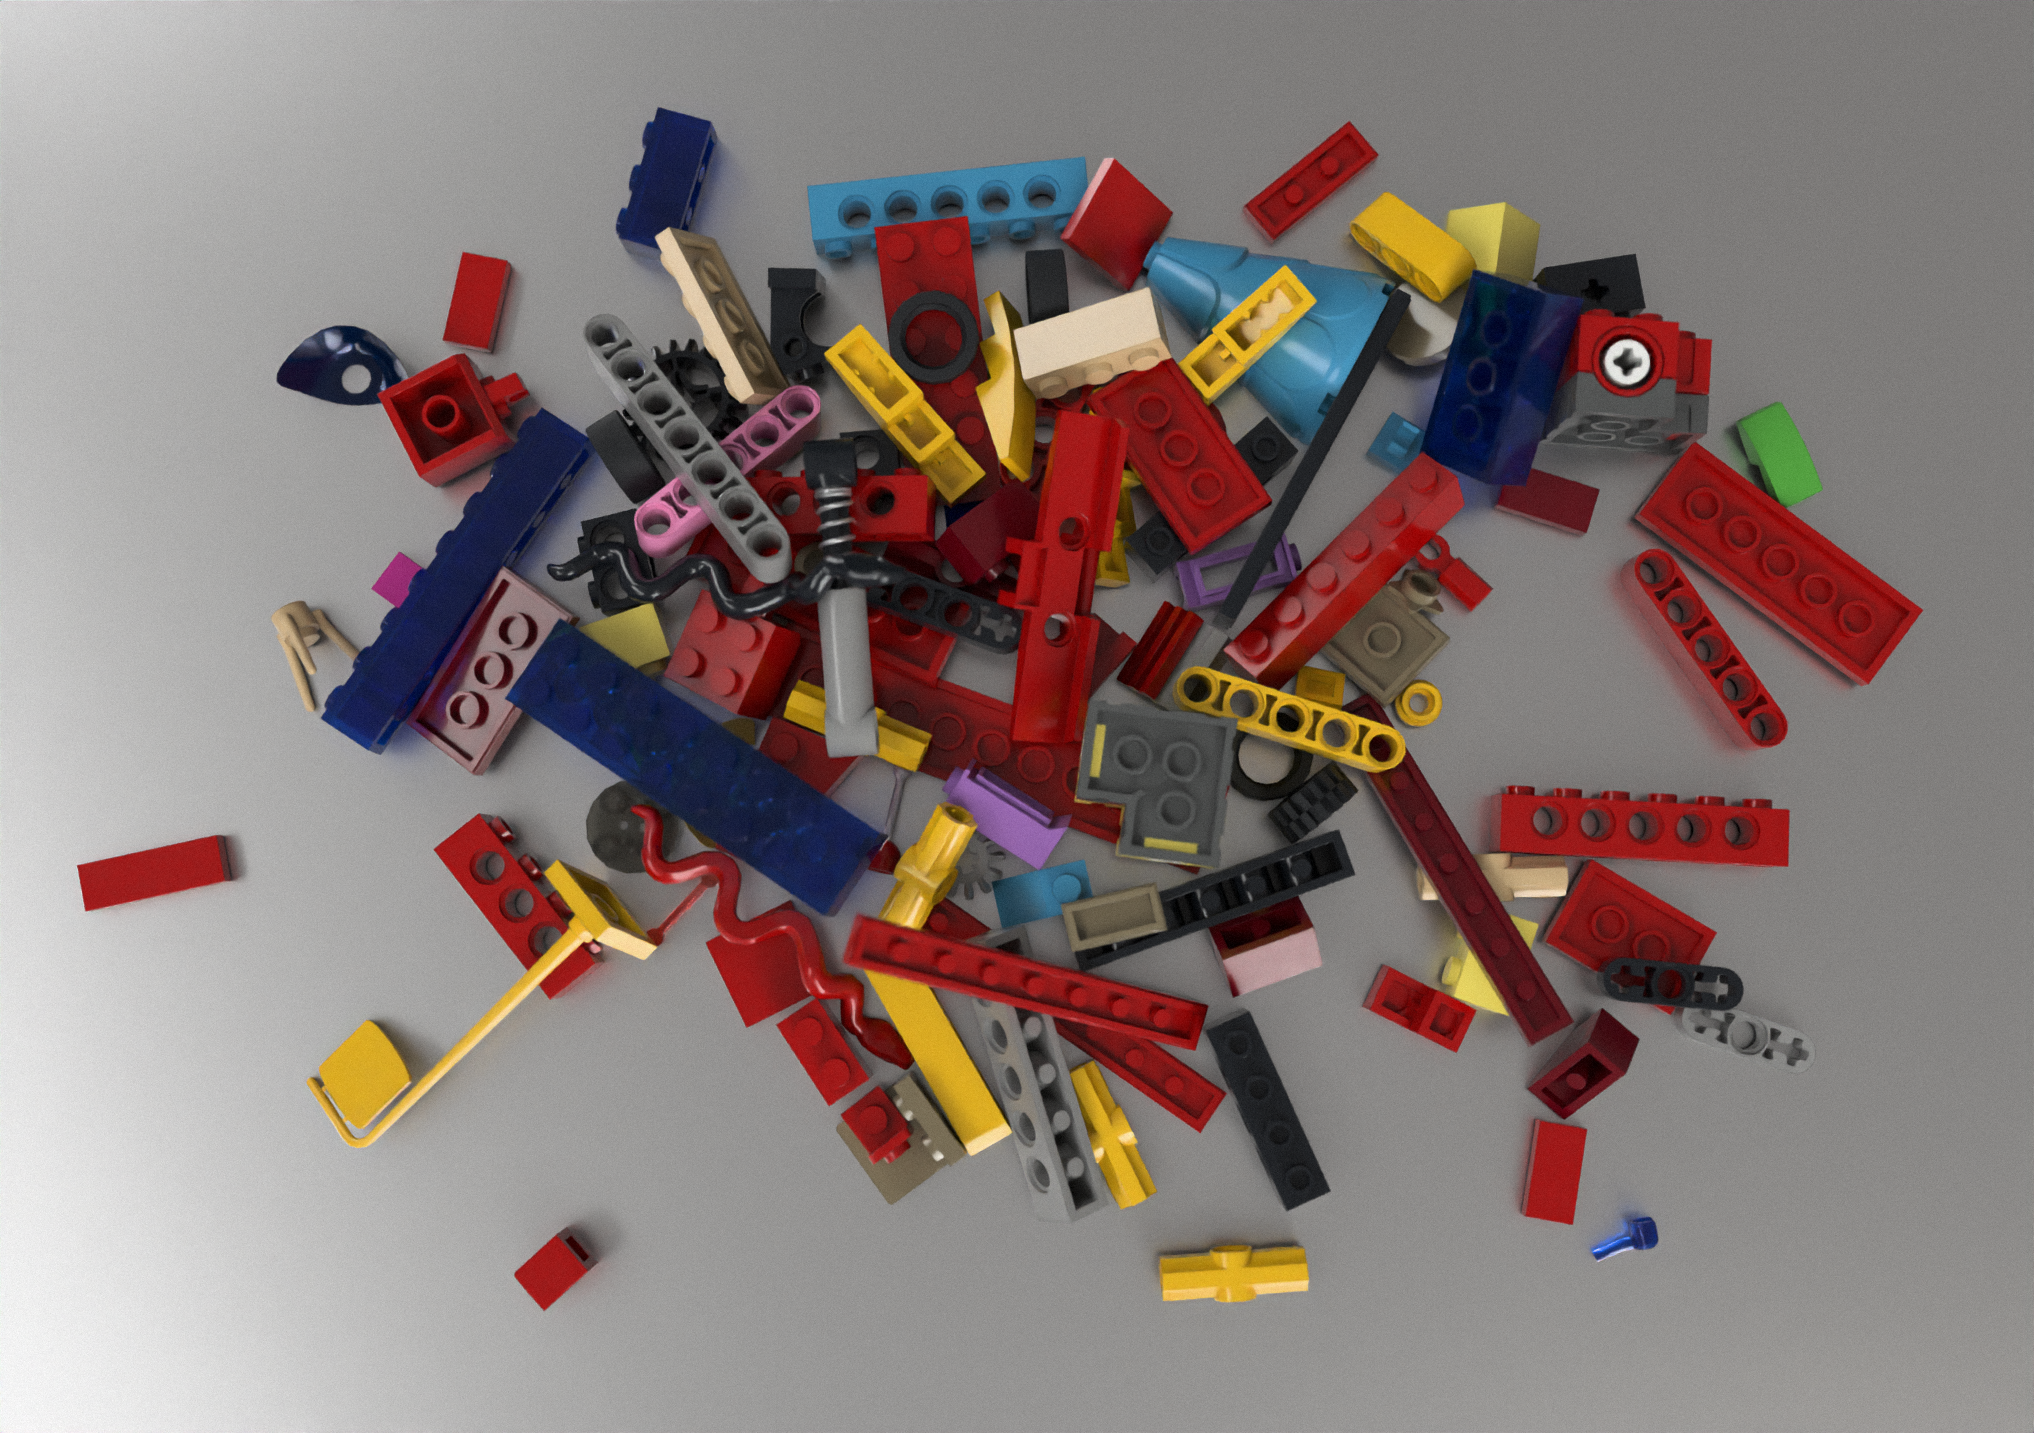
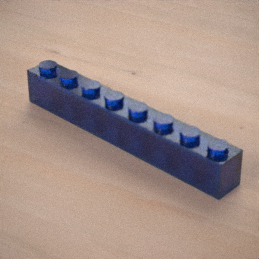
M541 407L535 417L531 415L523 422L517 433V439L519 440L509 454L504 453L495 461L490 471V477L492 478L482 492L477 491L468 499L463 508V515L465 516L454 531L448 530L441 537L436 546L435 552L437 555L427 569H420L411 579L408 586V592L410 593L399 608L394 607L386 614L380 625L382 632L373 645L366 646L357 655L352 665L354 672L344 686H337L327 697L324 708L327 710L320 719L368 751L382 755L417 705L501 566L514 568L596 450L587 436Z

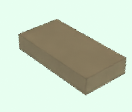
M1156 882L1061 904L1072 952L1168 930Z

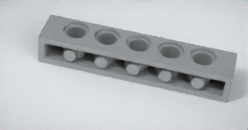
M1024 925L993 929L965 940L1034 958ZM971 996L1039 1221L1073 1223L1108 1206V1199L1052 1016Z

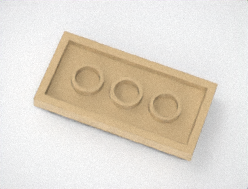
M668 227L656 235L654 238L662 251L660 254L661 262L665 269L676 278L683 292L681 295L683 305L697 319L705 334L703 335V343L708 352L718 360L726 375L724 383L729 393L740 403L765 406L785 389L791 387L715 238Z

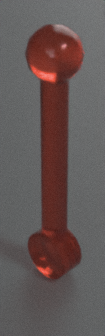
M706 874L701 876V882L658 928H652L646 932L657 946L664 943L665 933L707 888L717 886L719 881L716 876Z

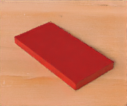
M1173 357L1160 361L1155 367L1148 370L1128 371L1086 397V403L1094 415L1123 419L1130 427L1125 460L1191 556L1271 506L1272 498Z

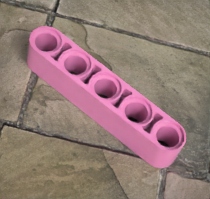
M793 385L781 392L718 444L734 465L741 470L740 472L744 477H754V471L777 470L803 448L804 441H812L819 434L821 428L820 397L809 386ZM803 410L810 415L799 419L794 418L790 413ZM762 438H769L774 440L775 444L769 447H761L756 445L755 442ZM678 477L653 495L636 511L634 522L639 546L650 557L659 559L674 554L712 523L699 505H688L683 502L691 494ZM712 478L704 484L716 485L723 481V479ZM656 524H663L669 527L661 535H652L646 532L651 526Z

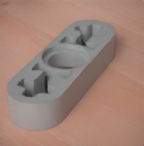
M1677 1007L1675 1010L1674 1021L1678 1031L1683 1036L1779 1071L1793 1074L1805 1072L1815 1061L1816 1047L1813 1040L1804 1032L1733 1008L1728 1011L1703 1009L1705 1017L1722 1022L1720 1030L1699 1026L1697 1031H1695L1696 1023L1689 1020L1691 1011L1700 1012L1701 1009ZM1743 1021L1750 1022L1756 1030L1754 1044L1746 1049L1738 1047L1733 1039L1734 1028ZM1770 1040L1784 1044H1791L1793 1042V1047L1800 1050L1798 1058H1789L1787 1061L1786 1054L1768 1049Z

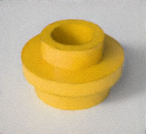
M1420 679L1413 680L1394 700L1395 710L1399 718L1406 724L1415 727L1425 726L1435 721L1441 713L1443 704L1442 696L1437 687L1426 680ZM1413 695H1419L1424 699L1425 708L1422 712H1416L1411 708L1410 699Z

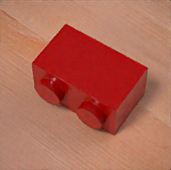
M815 998L776 1024L828 1106L849 1094L874 1075L825 999Z

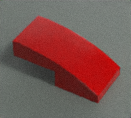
M1382 964L1362 1006L1457 1053L1477 1011L1443 992L1431 988Z

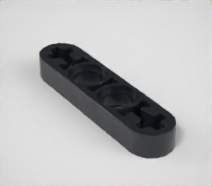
M910 571L906 572L902 582L896 583L893 587L891 602L886 601L889 596L884 589L875 586L871 587L868 593L866 592L867 606L996 654L1006 655L1019 649L1023 620L1016 611ZM888 584V585H885V586H888V587H891V588H892V587H893V584ZM920 587L927 592V602L922 608L908 610L903 607L901 597L908 588ZM955 603L968 605L972 610L970 621L964 626L950 625L945 620V613L951 605ZM981 611L988 612L985 619L986 623L1000 627L1004 620L1010 621L1011 631L1016 633L1014 637L1005 636L1002 642L996 641L995 631L982 625L981 634H974L980 625Z

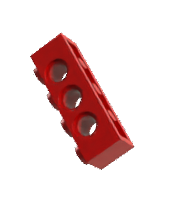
M915 468L895 469L894 476H876V471L858 469V486H854L850 491L853 503L849 505V514L855 518L853 522H850L851 533L856 535L852 542L935 541L936 485L928 475H923L922 470ZM776 470L754 471V477H745L784 527L789 536L790 543L822 542V534L817 531V528L821 525V519L816 514L820 506L819 502L814 498L816 495L814 491L807 488L804 470L800 471V477H783V473ZM885 494L894 495L893 508L886 514H875L874 505L876 500ZM792 495H799L800 505L796 512L783 516L781 508L785 499ZM739 513L737 514V521L748 519L751 514Z
M478 813L433 850L528 971L547 952L543 944L545 932L549 928L554 927L563 935L570 928L568 923L572 918L569 915L573 912L558 891L555 890L551 893L541 880V877L545 875L544 870L534 857L529 853L522 855L513 844L512 840L516 838V835L507 822L500 816L493 818L491 815ZM494 853H498L504 861V870L496 879L491 878L486 871V862ZM522 890L528 891L533 898V908L526 916H521L514 906L515 898ZM595 938L589 943L583 941L538 984L550 1000L561 998L605 963L598 953L603 949L601 943Z

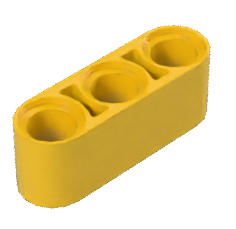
M1384 192L1349 223V229L1361 247L1437 303H1441L1477 271L1474 258L1461 243L1389 192Z

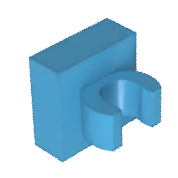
M1392 412L1366 455L1400 474L1423 452L1432 435Z

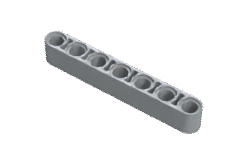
M599 314L592 317L583 328V338L593 368L751 574L759 581L765 583H776L783 580L792 568L790 541L784 527L625 323L612 314ZM607 343H614V344L611 345V346L602 347L603 345H605V344H607ZM633 376H641L639 379L634 381L627 380ZM668 410L662 415H653L655 411ZM684 444H695L693 448L688 450L678 449ZM712 478L723 479V481L716 485L704 484ZM739 513L751 514L748 519L743 521L731 519ZM767 548L779 550L776 555L771 557L758 555Z

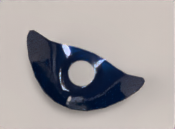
M336 325L321 329L305 339L281 365L277 373L276 382L282 387L336 404L362 406L381 403L377 394L407 379L408 375L395 353L373 333L356 326ZM356 343L359 345V350H358V351H357V349H356V347H355V344H356ZM350 366H364L370 373V384L361 393H350L342 385L343 373Z

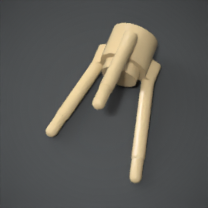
M295 601L281 607L272 615L271 621L278 631L276 637L285 651L300 696L308 712L314 711L315 705L299 657L307 672L312 675L315 674L317 668L307 647L314 644L320 638L317 632L319 629L375 682L383 680V676L328 622L321 609L311 612L305 601Z

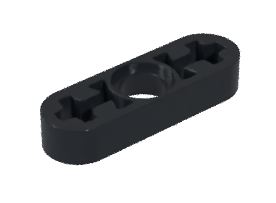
M1613 957L1604 961L1597 972V985L1600 991L1610 999L1624 1002L1728 1011L1740 1003L1744 992L1740 977L1731 969L1724 967ZM1623 965L1625 974L1645 977L1644 986L1623 985L1622 993H1619V985L1611 983L1612 973H1620L1621 966ZM1645 966H1648V967H1649L1647 973L1645 972V969H1644ZM1667 970L1675 971L1682 981L1680 992L1672 998L1664 997L1657 985L1659 976ZM1693 971H1696L1695 978L1693 976ZM1718 975L1720 983L1728 986L1727 994H1720L1718 1002H1716V995L1713 993L1695 991V982L1716 983ZM1644 990H1646L1647 993L1646 997L1642 996Z

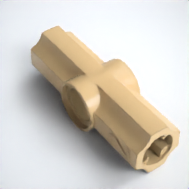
M1512 853L1472 854L1501 902L1514 901V897L1557 898L1558 896H1566L1568 867L1566 866L1564 855L1512 857ZM1418 865L1416 881L1419 899L1439 900Z

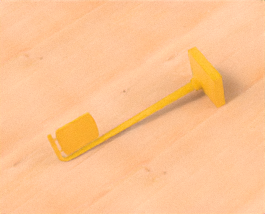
M558 859L544 872L575 914V917L568 923L570 928L365 1137L356 1138L353 1136L345 1123L349 1120L356 1128L365 1129L412 1082L409 1068L398 1049L376 1023L366 1020L319 1066V1072L325 1085L321 1088L314 1077L308 1078L306 1083L343 1140L349 1146L355 1148L367 1147L377 1140L583 941L589 943L595 938L599 942L642 960H645L657 948V945L605 881ZM326 1090H328L336 1105L345 1115L343 1119L324 1093Z

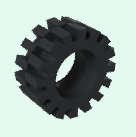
M1332 761L1305 781L1300 788L1289 794L1287 798L1282 800L1267 815L1291 844H1295L1310 831L1316 829L1323 821L1331 817L1334 812L1338 811L1343 804L1348 802L1358 792V789L1335 761Z

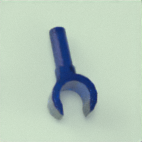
M1639 1217L1629 1220L1630 1236L1623 1237L1593 1250L1592 1253L1596 1261H1602L1625 1250H1648L1654 1248L1659 1240L1655 1221L1651 1217Z

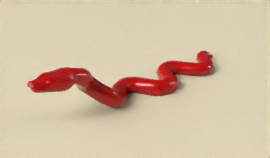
M637 804L631 807V812L643 818L645 823L641 859L645 871L653 880L666 885L679 884L705 874L716 876L719 886L713 909V920L717 931L728 942L745 946L754 945L780 934H789L796 945L802 984L808 993L822 1000L840 999L841 1024L849 1033L857 1037L859 1043L867 1051L879 1059L904 1070H908L912 1066L915 1059L902 1036L891 1024L883 1019L864 1015V985L850 973H830L826 969L820 939L809 917L795 910H779L755 920L742 921L737 915L742 875L734 859L721 851H702L677 861H668L665 859L662 850L664 825L663 818L658 809L647 804Z

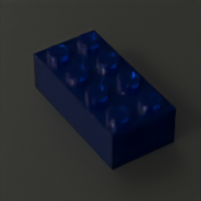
M1473 269L1419 454L1424 452L1439 464L1488 485L1525 486L1584 298L1511 274Z

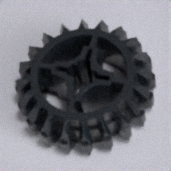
M690 338L686 342L683 351H681L677 341L670 339L668 344L669 353L663 354L658 346H653L651 349L655 357L653 361L666 377L670 375V382L681 397L684 396V386L694 402L689 401L692 405L690 408L700 421L706 412L717 409V404L721 403L716 417L706 427L717 443L729 435V429L736 430L743 424L734 415L747 414L749 407L747 404L740 403L729 393L724 383L726 375L722 367L705 346L698 353V344L694 339ZM686 369L708 373L720 383V386L709 388L707 384H692ZM633 376L627 380L634 381L639 379L641 376ZM623 409V416L627 420L634 421L626 409ZM658 410L653 415H662L668 410ZM634 421L628 429L634 437L643 436L640 442L641 447L645 451L655 448ZM684 444L678 449L688 450L693 448L695 444ZM656 450V453H655L656 457H657L659 460L664 461V459L662 458V456H661V455L658 453V451Z

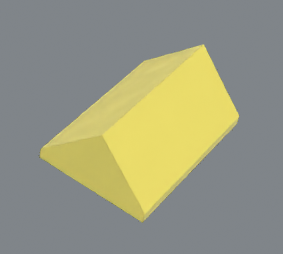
M1506 202L1450 210L1447 215L1445 232L1470 252L1477 265V271L1460 285L1473 309V320L1468 336L1464 335L1462 341L1458 344L1459 349L1457 351L1492 356L1520 315H1528L1540 224ZM1524 338L1509 359H1515L1524 345Z

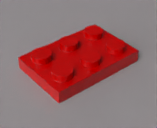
M1587 859L1541 942L1597 974L1601 964L1613 957L1699 965L1717 932L1595 860ZM1623 965L1621 966L1620 973H1612L1611 983L1619 985L1621 989L1623 985L1627 984L1644 986L1645 977L1625 974ZM1648 966L1644 967L1646 973L1649 969ZM1667 970L1659 976L1657 985L1664 997L1672 998L1680 992L1682 981L1675 971ZM1646 990L1642 994L1643 997L1647 996ZM1648 1004L1667 1015H1671L1675 1009L1674 1006Z

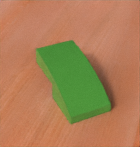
M1776 401L1735 421L1748 461L1759 466L1768 495L1787 508L1823 490L1807 447L1781 402Z

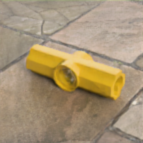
M799 680L791 692L783 717L825 735V689ZM876 707L879 730V754L874 756L907 771L910 770L917 773L927 752L932 735L886 716L887 712Z
M946 801L937 805L919 841L913 844L899 860L894 870V877L897 879V882L877 918L919 929L922 928L933 906L947 895L958 877L959 871L955 866L978 826L973 818V814L961 806H955Z
M1091 1059L1069 1069L1068 1071L1096 1163L1099 1164L1105 1176V1181L1115 1202L1118 1203L1122 1210L1148 1199L1157 1192L1156 1187L1135 1146L1138 1142L1120 1105H1115L1099 1067L1096 1066L1094 1059Z
M1225 1245L1211 1248L1209 1253L1159 1256V1275L1163 1301L1213 1297L1215 1301L1243 1302L1255 1299L1257 1294L1308 1291V1263L1303 1246L1253 1249V1247L1248 1245Z

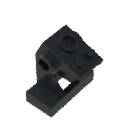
M768 268V288L771 289L770 347L784 376L788 378L797 376L799 383L825 374L823 366L829 364V362L825 358L824 353L832 346L814 344L806 334L804 323L805 314L810 305L818 298L825 297V278L817 269ZM801 342L802 351L799 355L792 356V346L795 343Z

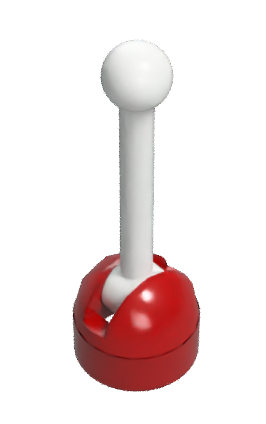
M896 765L894 767V775L897 778L883 836L867 846L861 863V868L887 875H894V870L901 859V853L891 839L905 781L912 775V771H907Z

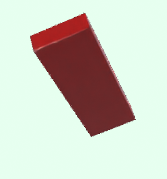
M1348 121L1245 204L1243 212L1268 242L1273 245L1377 160L1379 154L1355 126Z
M213 835L77 865L85 912L102 910L231 881L223 835Z

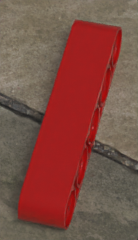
M1649 549L1629 559L1621 570V583L1732 742L1746 751L1770 748L1780 744L1785 739L1788 731V722L1784 713L1673 557L1664 550ZM1641 563L1650 564L1656 572L1654 584L1648 583L1642 578L1640 574ZM1669 601H1674L1681 606L1683 610L1681 623L1674 621L1669 616ZM1698 639L1705 641L1710 648L1711 656L1708 662L1701 660L1697 656L1695 645ZM1726 678L1734 681L1738 688V695L1734 701L1730 700L1723 691V683ZM1754 717L1759 718L1765 726V734L1761 740L1757 739L1751 731V722Z

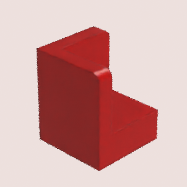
M566 1227L515 1271L514 1277L541 1309L545 1311L598 1262L570 1229Z

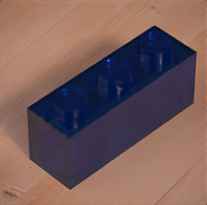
M658 107L654 122H647L642 138V147L645 149L641 164H635L630 175L629 190L632 192L627 208H621L616 222V234L619 235L618 238L628 253L661 262L660 254L662 251L654 237L668 227L687 232L691 231L718 142V136L711 121Z

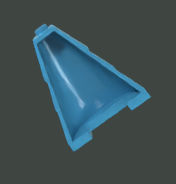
M1167 237L1163 244L1155 241L1143 263V267L1149 269L1145 285L1150 287L1157 299L1197 344L1202 343L1213 333L1211 329L1284 265L1292 271L1314 296L1317 303L1236 380L1241 387H1245L1291 437L1297 438L1301 443L1309 446L1362 351L1396 283L1390 279L1382 278L1376 273L1312 264L1306 259L1250 253L1247 247L1174 237Z

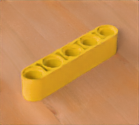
M1195 666L1188 668L1179 676L1173 686L1172 696L1174 703L1182 711L1206 714V717L1219 718L1220 716L1237 718V730L1374 773L1388 770L1399 764L1405 755L1406 744L1403 736L1399 731L1390 726L1207 667ZM1192 678L1203 681L1208 689L1207 699L1200 703L1189 700L1184 693L1185 681ZM1242 693L1249 696L1254 706L1251 716L1245 718L1234 714L1230 707V698L1233 694ZM1280 708H1289L1297 714L1299 726L1295 732H1286L1278 726L1276 714ZM1326 723H1336L1342 728L1344 742L1340 747H1332L1324 740L1322 733ZM1373 737L1382 738L1389 745L1390 755L1387 761L1379 762L1370 755L1369 743Z
M864 969L968 1153L974 1156L1010 1135L1012 1130L1006 1115L932 986Z

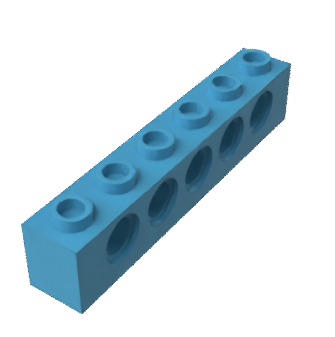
M1085 157L807 186L812 240L817 255L825 254L827 258L839 259L849 257L853 254L852 251L871 249V252L877 253L874 227L904 224L892 218L898 210L908 208L916 212L914 219L907 223L945 219L946 217L940 215L938 211L942 206L950 203L962 208V212L956 217L968 216L971 244L987 242L990 240V236L1009 235L1012 239H1027L1035 236L1038 231L1055 230V233L1062 234L1088 188ZM1046 194L1054 200V203L1047 208H1038L1030 200L1035 195ZM1001 199L1008 204V207L1003 212L992 213L986 210L984 205L989 200ZM864 213L870 217L869 222L865 226L854 228L847 224L848 219L852 215Z

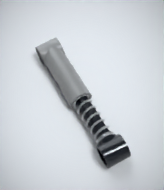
M854 438L804 441L803 461L808 490H813L816 494L814 498H816L820 506L816 511V514L821 519V525L817 528V531L822 534V543L818 548L823 551L824 557L835 553L844 555L857 553L855 550H852V539L856 535L851 533L850 522H853L855 518L849 514V505L853 503L850 491L854 486H858ZM838 576L823 598L817 602L826 698L825 736L829 758L879 754V730L873 699L865 588L855 587L841 576Z

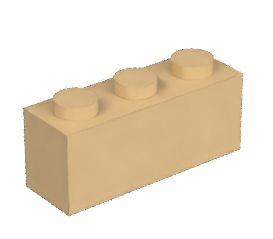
M1150 287L1013 330L1022 378L1036 399L1057 398L1066 394L1070 389L1086 384H1103L1110 381L1115 375L1131 370H1148L1155 367L1160 361L1172 358L1161 307Z

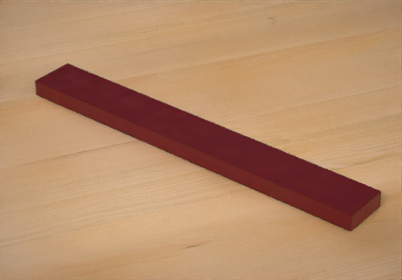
M1367 693L1341 708L1343 712L1394 728L1382 706ZM1334 723L1335 727L1337 728L1338 732L1344 740V732L1342 728L1336 723ZM1373 737L1369 743L1370 755L1379 762L1387 761L1390 755V748L1387 742L1382 738ZM1407 747L1402 761L1395 767L1378 773L1362 770L1528 1048L1573 1024L1572 1017Z

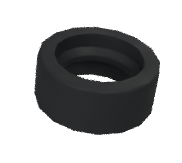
M1063 250L1026 251L1025 277L1029 325L1068 313V284Z
M936 290L917 293L902 302L892 316L888 332L891 354L900 368L915 381L931 385L952 382L964 374L974 361L979 344L976 319L968 306L954 295ZM929 310L943 311L955 318L962 334L961 347L955 358L945 365L935 367L923 365L914 359L907 349L905 338L907 328L913 318L923 311Z
M614 410L587 427L586 434L622 491L633 504H637L664 487L665 481L647 451L641 447L639 439L634 437L628 428L630 426L618 410Z
M1277 712L1276 721L1278 726L1286 732H1295L1299 722L1285 713ZM1236 730V736L1232 742L1234 754L1230 784L1235 790L1250 799L1270 801L1284 798L1301 787L1311 771L1314 756L1312 753L1293 748V766L1286 777L1270 784L1255 782L1241 768L1238 756L1241 743L1250 733Z

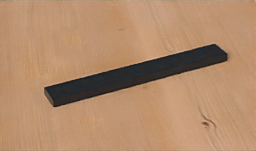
M1396 288L1221 605L1213 623L1227 630L1237 620L1412 300L1410 299L1411 295Z

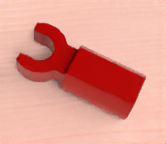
M1435 534L1429 543L1438 551V558L1428 559L1418 551L1412 558L1413 562L1420 570L1434 572L1439 576L1438 582L1472 612L1494 588L1460 557L1455 559L1451 556L1447 541L1442 536Z

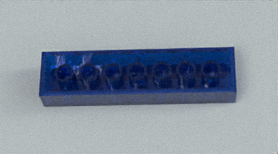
M562 618L558 619L505 698L825 917H835L889 836L593 636Z

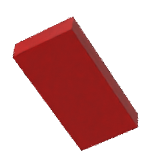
M462 252L443 335V341L447 345L492 353L512 266L508 260Z
M1536 1119L1522 1215L1573 1225L1587 1135L1586 1128Z

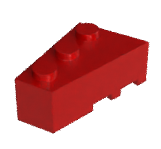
M773 716L715 849L759 868H767L806 825L811 816L832 796L836 788L866 757L829 758L825 738Z

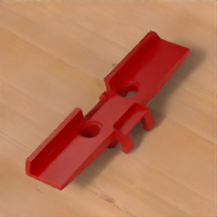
M1058 410L1041 494L1035 539L1027 540L1007 536L1005 551L1020 554L1021 559L1016 592L999 589L997 604L1024 610L1009 738L1011 740L1072 745L1082 741L1100 620L1095 618L1094 613H1091L1100 551L1111 552L1130 430V427L1123 419ZM1072 517L1076 521L1073 533L1062 532L1059 536L1061 523L1065 519ZM1049 617L1059 620L1060 634L1054 639H1048L1045 634V624Z

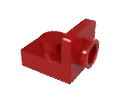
M881 1084L877 1085L840 1115L868 1151V1158L873 1165L882 1158L890 1164L911 1147L907 1139L913 1134L915 1129L902 1115Z

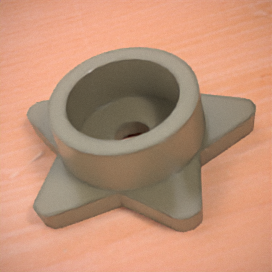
M1405 569L1402 580L1390 581L1387 586L1389 591L1403 599L1406 612L1409 614L1422 609L1435 615H1440L1444 611L1437 600L1441 592L1440 583L1433 575L1424 570Z

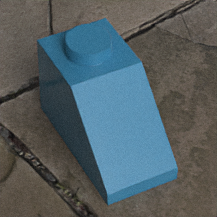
M1085 860L991 882L1002 928L1062 915L1061 904L1093 897Z

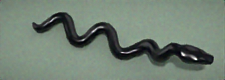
M614 541L594 544L567 563L561 565L549 563L547 565L548 574L554 580L564 582L579 578L603 563H615L620 585L624 592L632 600L650 604L663 601L690 580L705 578L709 585L714 606L721 614L735 620L760 616L792 600L802 605L819 602L838 576H841L855 587L869 588L900 583L904 580L907 572L905 566L894 564L888 558H883L882 556L864 553H850L846 555L835 553L825 556L808 575L800 571L791 572L781 581L767 584L750 593L736 594L733 590L729 570L724 563L711 554L695 553L686 555L671 565L664 573L652 579H646L642 576L639 561L633 549L621 542Z

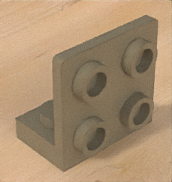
M913 1070L885 1090L902 1115L915 1129L913 1134L907 1139L911 1147L895 1161L888 1164L882 1158L873 1165L868 1158V1151L846 1122L842 1121L836 1127L837 1133L890 1205L903 1198L947 1164L951 1167L967 1155V1150L955 1129Z

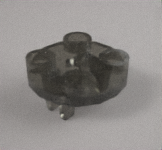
M642 780L620 781L604 789L592 803L586 819L587 840L594 855L608 868L626 874L646 872L641 859L644 832L639 830L640 825L645 823L643 818L631 812L633 805H652L660 812L664 825L662 850L665 859L668 860L669 856L675 851L681 834L680 814L675 800L659 786ZM623 821L628 823V827L625 830L621 829Z

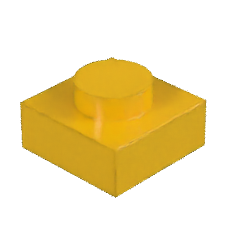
M1303 666L1296 674L1293 695L1341 711L1345 674Z

